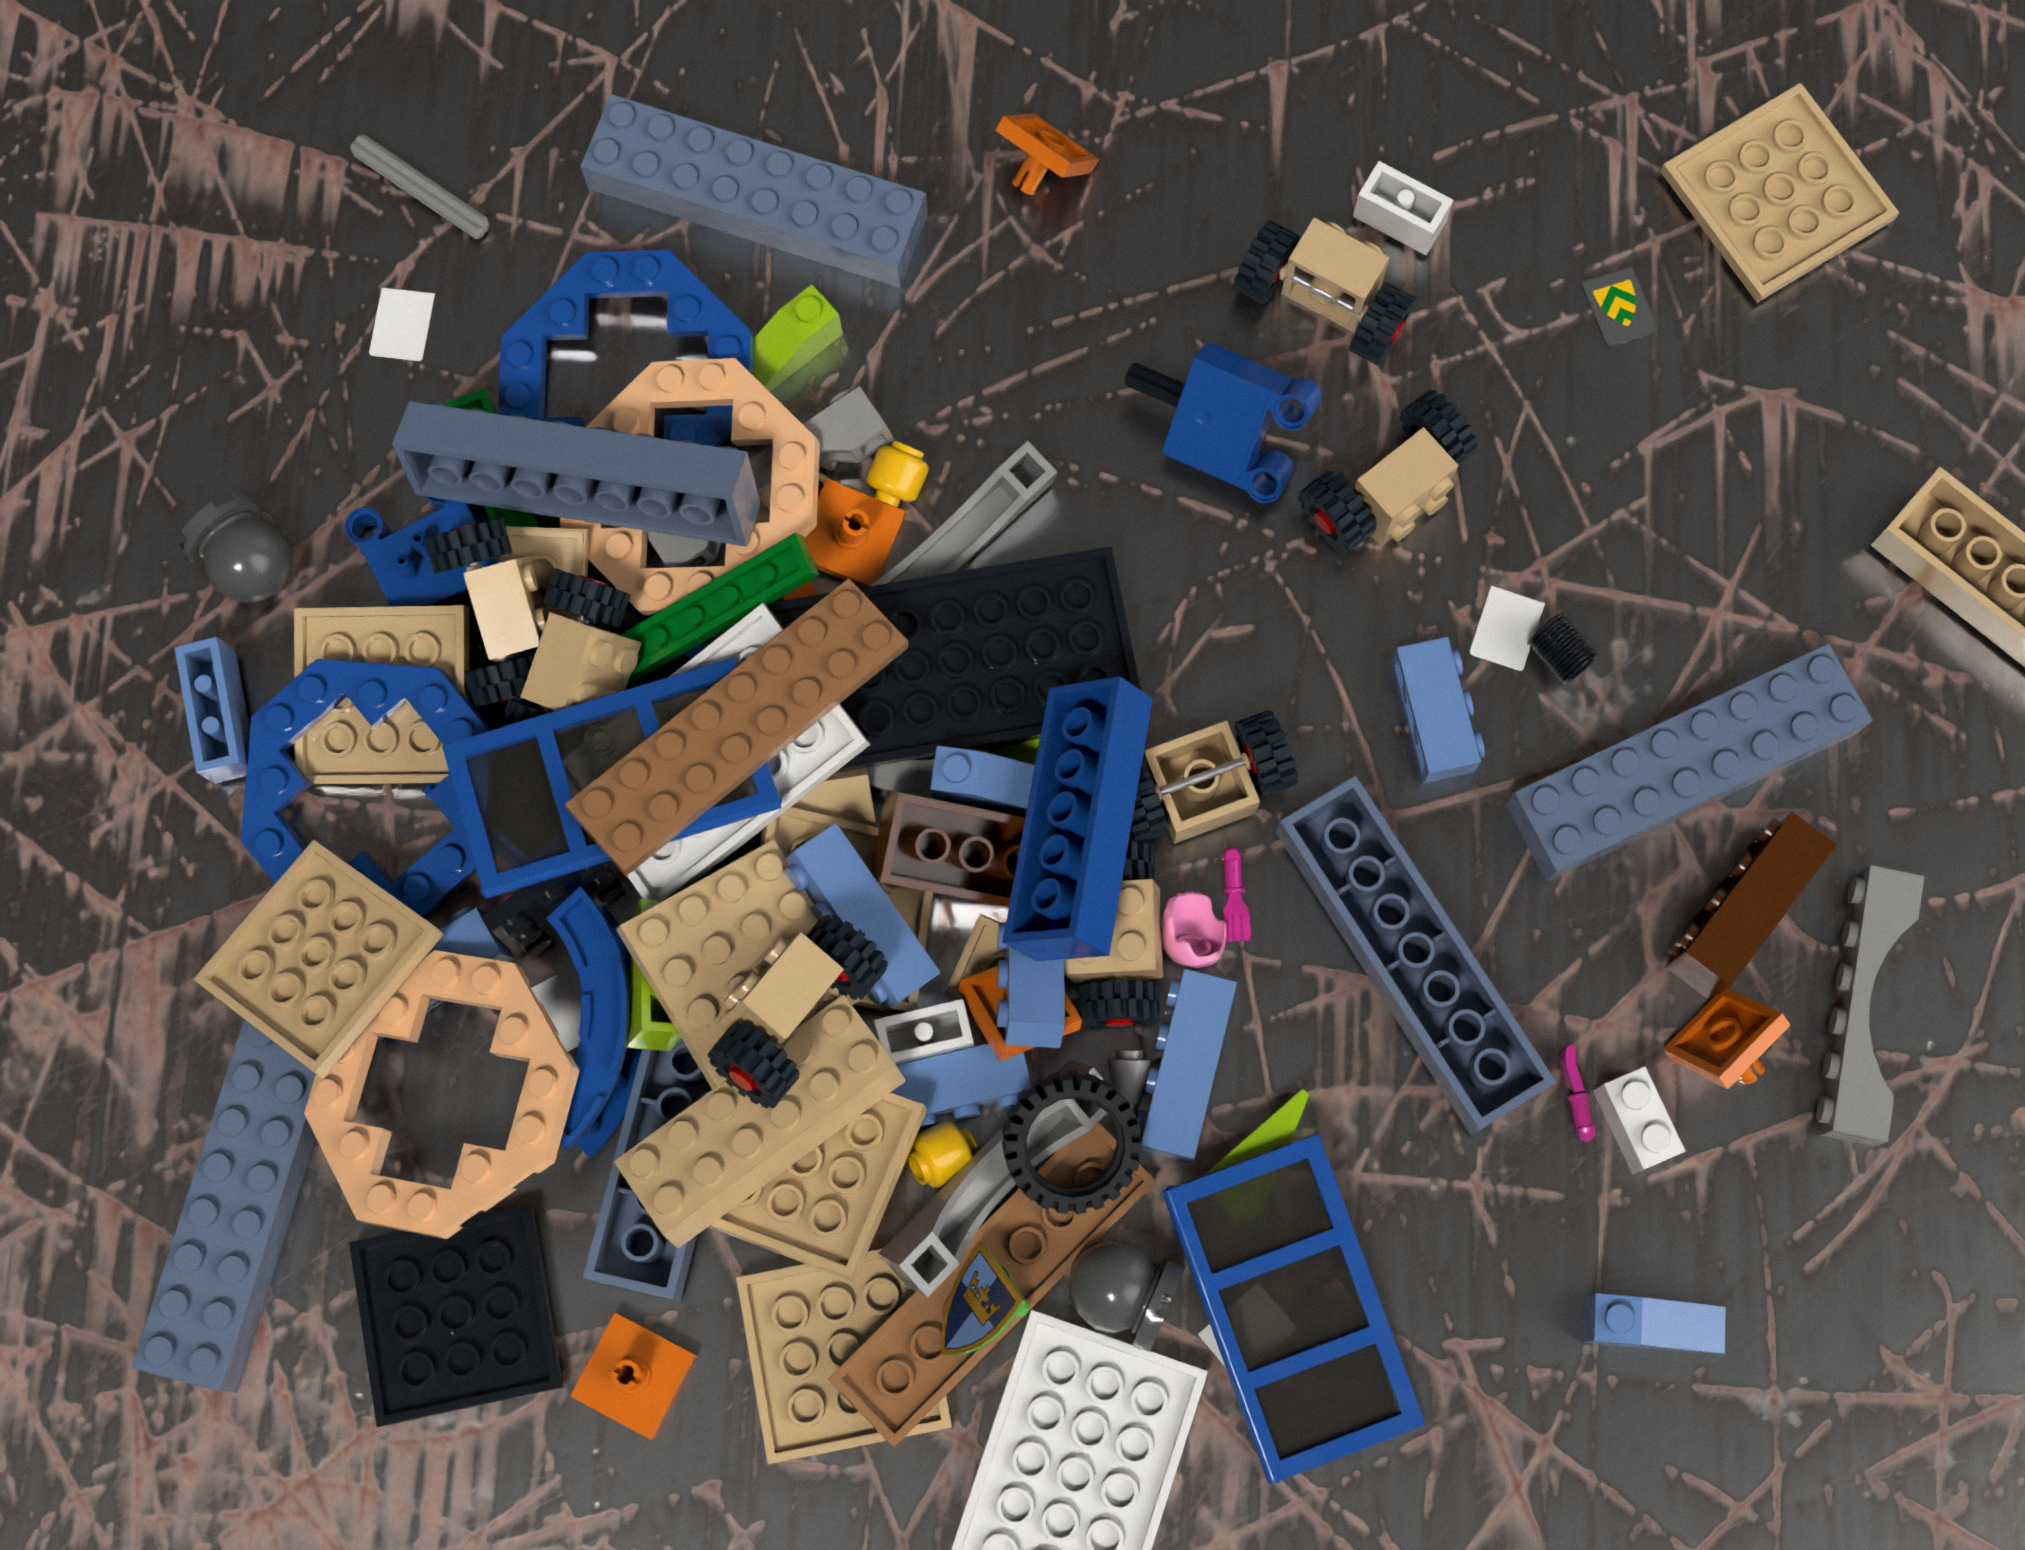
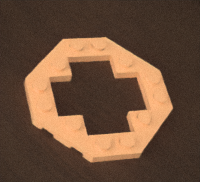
M736 358L651 362L586 426L587 428L603 427L614 432L634 435L643 433L654 437L655 409L733 405L731 441L735 446L773 445L769 522L754 523L747 547L726 544L725 566L646 568L647 531L624 527L607 528V525L560 518V528L589 530L588 560L617 590L631 594L629 602L643 616L657 614L794 533L805 538L817 526L820 442Z
M437 950L432 951L424 957L323 1079L315 1075L304 1115L356 1220L448 1239L463 1228L461 1224L481 1210L486 1212L516 1190L515 1186L532 1173L536 1172L539 1174L555 1163L580 1070L572 1056L566 1052L557 1036L559 1033L544 1005L537 1000L529 985L531 982L524 969L516 963ZM430 999L501 1010L489 1052L498 1057L529 1062L505 1151L464 1143L451 1189L380 1176L392 1132L380 1127L353 1123L378 1036L418 1043Z

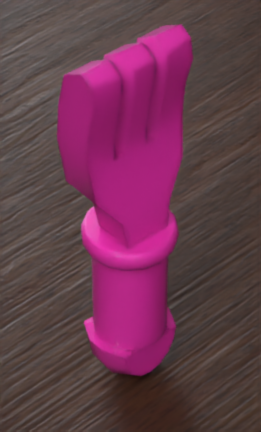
M1235 846L1227 847L1222 854L1225 878L1223 893L1228 894V901L1223 908L1222 918L1227 928L1226 942H1231L1232 940L1234 942L1241 940L1251 941L1249 909L1241 897V893L1245 892L1241 865L1243 857L1240 850Z
M1569 1044L1560 1053L1561 1070L1573 1094L1568 1095L1567 1099L1571 1103L1577 1136L1580 1140L1589 1142L1596 1136L1588 1100L1590 1094L1585 1092L1577 1068L1576 1048L1574 1045Z

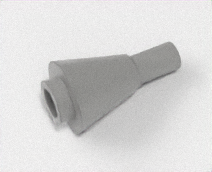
M1116 1050V1058L1107 1059L1113 1086L1128 1101L1138 1119V1104H1141L1152 1059H1143V1050Z

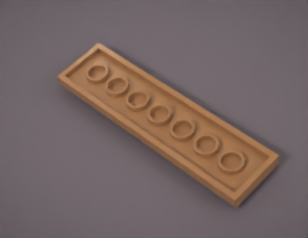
M848 578L565 803L566 809L625 876H628L908 649V640Z
M1098 1122L1089 1132L1056 1151L1036 1172L1049 1182L1064 1186L1086 1184L1101 1175L1112 1161L1117 1141ZM1139 1165L1138 1170L1133 1171L1131 1175L1133 1181L1128 1188L1125 1186L1119 1191L1121 1195L1114 1201L1108 1199L1103 1202L1105 1207L1098 1210L1091 1207L1086 1209L1087 1213L1076 1214L1074 1211L1062 1214L1057 1213L1053 1208L1047 1210L1039 1206L1036 1201H1031L1019 1188L978 1229L964 1254L961 1264L928 1298L918 1292L912 1294L828 1380L894 1448L1022 1319V1317L1015 1316L997 1338L978 1350L964 1355H941L942 1325L948 1299L959 1273L981 1241L985 1242L1024 1299L1028 1300L1030 1310L1071 1269L1077 1258L1089 1246L1095 1244L1157 1181Z

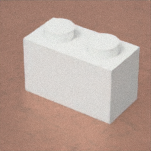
M1378 161L1358 194L1353 217L1427 256L1447 222L1454 200Z
M963 999L874 1020L879 1042L896 1065L974 1047Z
M1646 1066L1607 1082L1593 1090L1632 1174L1686 1152Z

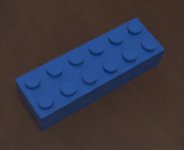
M1120 676L1049 688L1002 943L1035 961L1109 956L1153 701L1152 697Z

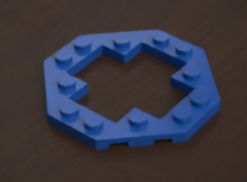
M670 250L586 252L501 336L498 414L507 416L521 415L528 419L547 422L562 421L569 425L585 427V421L581 417L544 418L547 340L588 339L589 298L668 296L667 333L670 337L708 336V359L736 358L752 375L754 334ZM733 405L706 406V414L664 415V439L674 441L689 440L696 444L720 447L731 435Z
M316 659L251 716L241 843L274 884L307 847L281 815V812L312 785L286 750L346 697L351 700L369 724L375 727L381 725L408 701L443 745L493 730L444 669ZM497 753L467 762L487 834L489 817H492L495 781H492L494 755H497ZM450 774L429 791L427 795L453 825L454 829L396 880L391 882L368 852H360L347 863L423 918L477 872Z

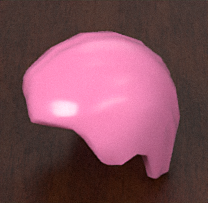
M1190 891L1183 894L1178 893L1177 896L1168 899L1161 915L1162 948L1165 954L1175 963L1187 968L1199 969L1212 965L1219 960L1225 948L1227 928L1226 923L1223 920L1219 921L1213 914L1212 902L1208 896Z

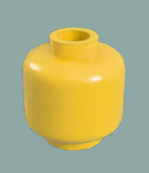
M894 440L891 446H881L875 455L866 479L869 486L877 490L874 498L897 508L901 500L905 502L915 501L929 471L928 464L922 460L924 453Z
M942 1121L917 1134L907 1157V1162L920 1184L926 1185L928 1183L933 1188L940 1189L971 1160L973 1153L977 1151V1145L967 1128L959 1129L950 1121Z

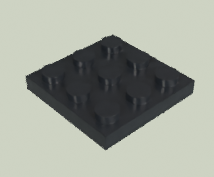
M591 837L586 840L587 846L596 844ZM608 861L523 887L481 918L491 932L520 959L526 955L532 957L547 948L551 943L550 937L557 933L546 918L580 886L595 903L599 901L605 903L616 897L623 890L622 884L629 880V878L612 861Z

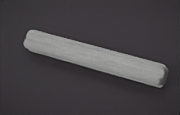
M358 135L355 141L351 143L350 150L354 157L473 238L481 239L489 230L490 223L487 217L368 136Z

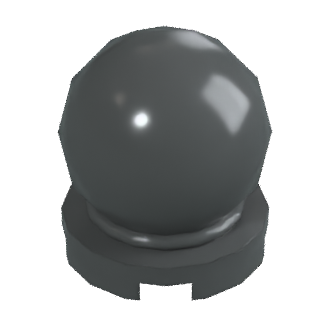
M233 491L229 493L231 501L224 503L218 508L210 502L190 519L181 532L186 537L185 543L178 544V548L194 564L204 563V572L215 589L230 600L247 604L265 600L281 591L291 574L292 551L280 531L267 521L258 519L260 508L244 491Z
M1110 1239L1089 1246L1071 1266L1069 1299L1078 1315L1094 1329L1113 1334L1131 1330L1132 1334H1137L1132 1346L1150 1352L1165 1318L1156 1314L1162 1299L1171 1302L1185 1267L1168 1259L1164 1271L1161 1267L1156 1269L1148 1253L1130 1242Z

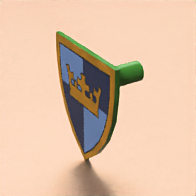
M981 1241L968 1258L954 1283L948 1299L941 1336V1355L943 1356L964 1355L984 1347L997 1338L1015 1316L1024 1317L1029 1311L1028 1300L1024 1299L985 1242Z

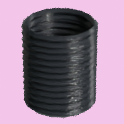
M1560 613L1539 628L1528 639L1527 645H1530L1533 652L1539 655L1538 658L1544 662V665H1547V668H1550L1553 675L1559 678L1558 681L1566 685L1585 671L1599 657V653H1596L1592 645H1589V642L1583 639V635H1580V632L1574 629V625H1571L1572 622H1569V619L1564 617L1563 613Z

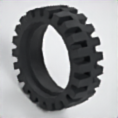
M1067 1071L1066 1074L1060 1075L1056 1072L1049 1074L1048 1079L1043 1081L1038 1079L1031 1083L1032 1087L1028 1091L1023 1090L1017 1096L1016 1104L1010 1106L1007 1112V1122L1003 1125L1002 1148L1010 1175L1031 1201H1036L1039 1206L1047 1210L1053 1208L1057 1213L1068 1214V1211H1074L1076 1214L1087 1213L1086 1209L1091 1207L1095 1210L1105 1207L1103 1202L1108 1199L1114 1201L1121 1195L1119 1191L1123 1186L1128 1188L1133 1181L1131 1176L1133 1171H1137L1140 1165L1139 1153H1142L1140 1134L1142 1133L1133 1109L1123 1095L1111 1084L1089 1073L1084 1075L1079 1074L1077 1071ZM1078 1098L1094 1102L1108 1113L1115 1125L1117 1144L1112 1161L1101 1175L1086 1184L1064 1186L1049 1182L1035 1171L1028 1158L1027 1138L1031 1124L1043 1109L1059 1100Z

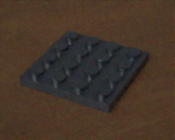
M532 1204L472 1216L461 1224L463 1227L461 1230L448 1239L399 1231L349 1242L377 1427L394 1425L564 1388L534 1206Z

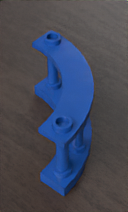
M580 886L546 919L555 928L566 945L574 967L578 971L582 989L581 1019L578 1035L580 1036V1041L574 1058L580 1071L560 1143L568 1150H571L577 1144L590 1159H593L609 1142L624 1120L642 1049L627 1048L631 1023V994L628 980L631 954L616 931L620 924L604 905L599 908Z

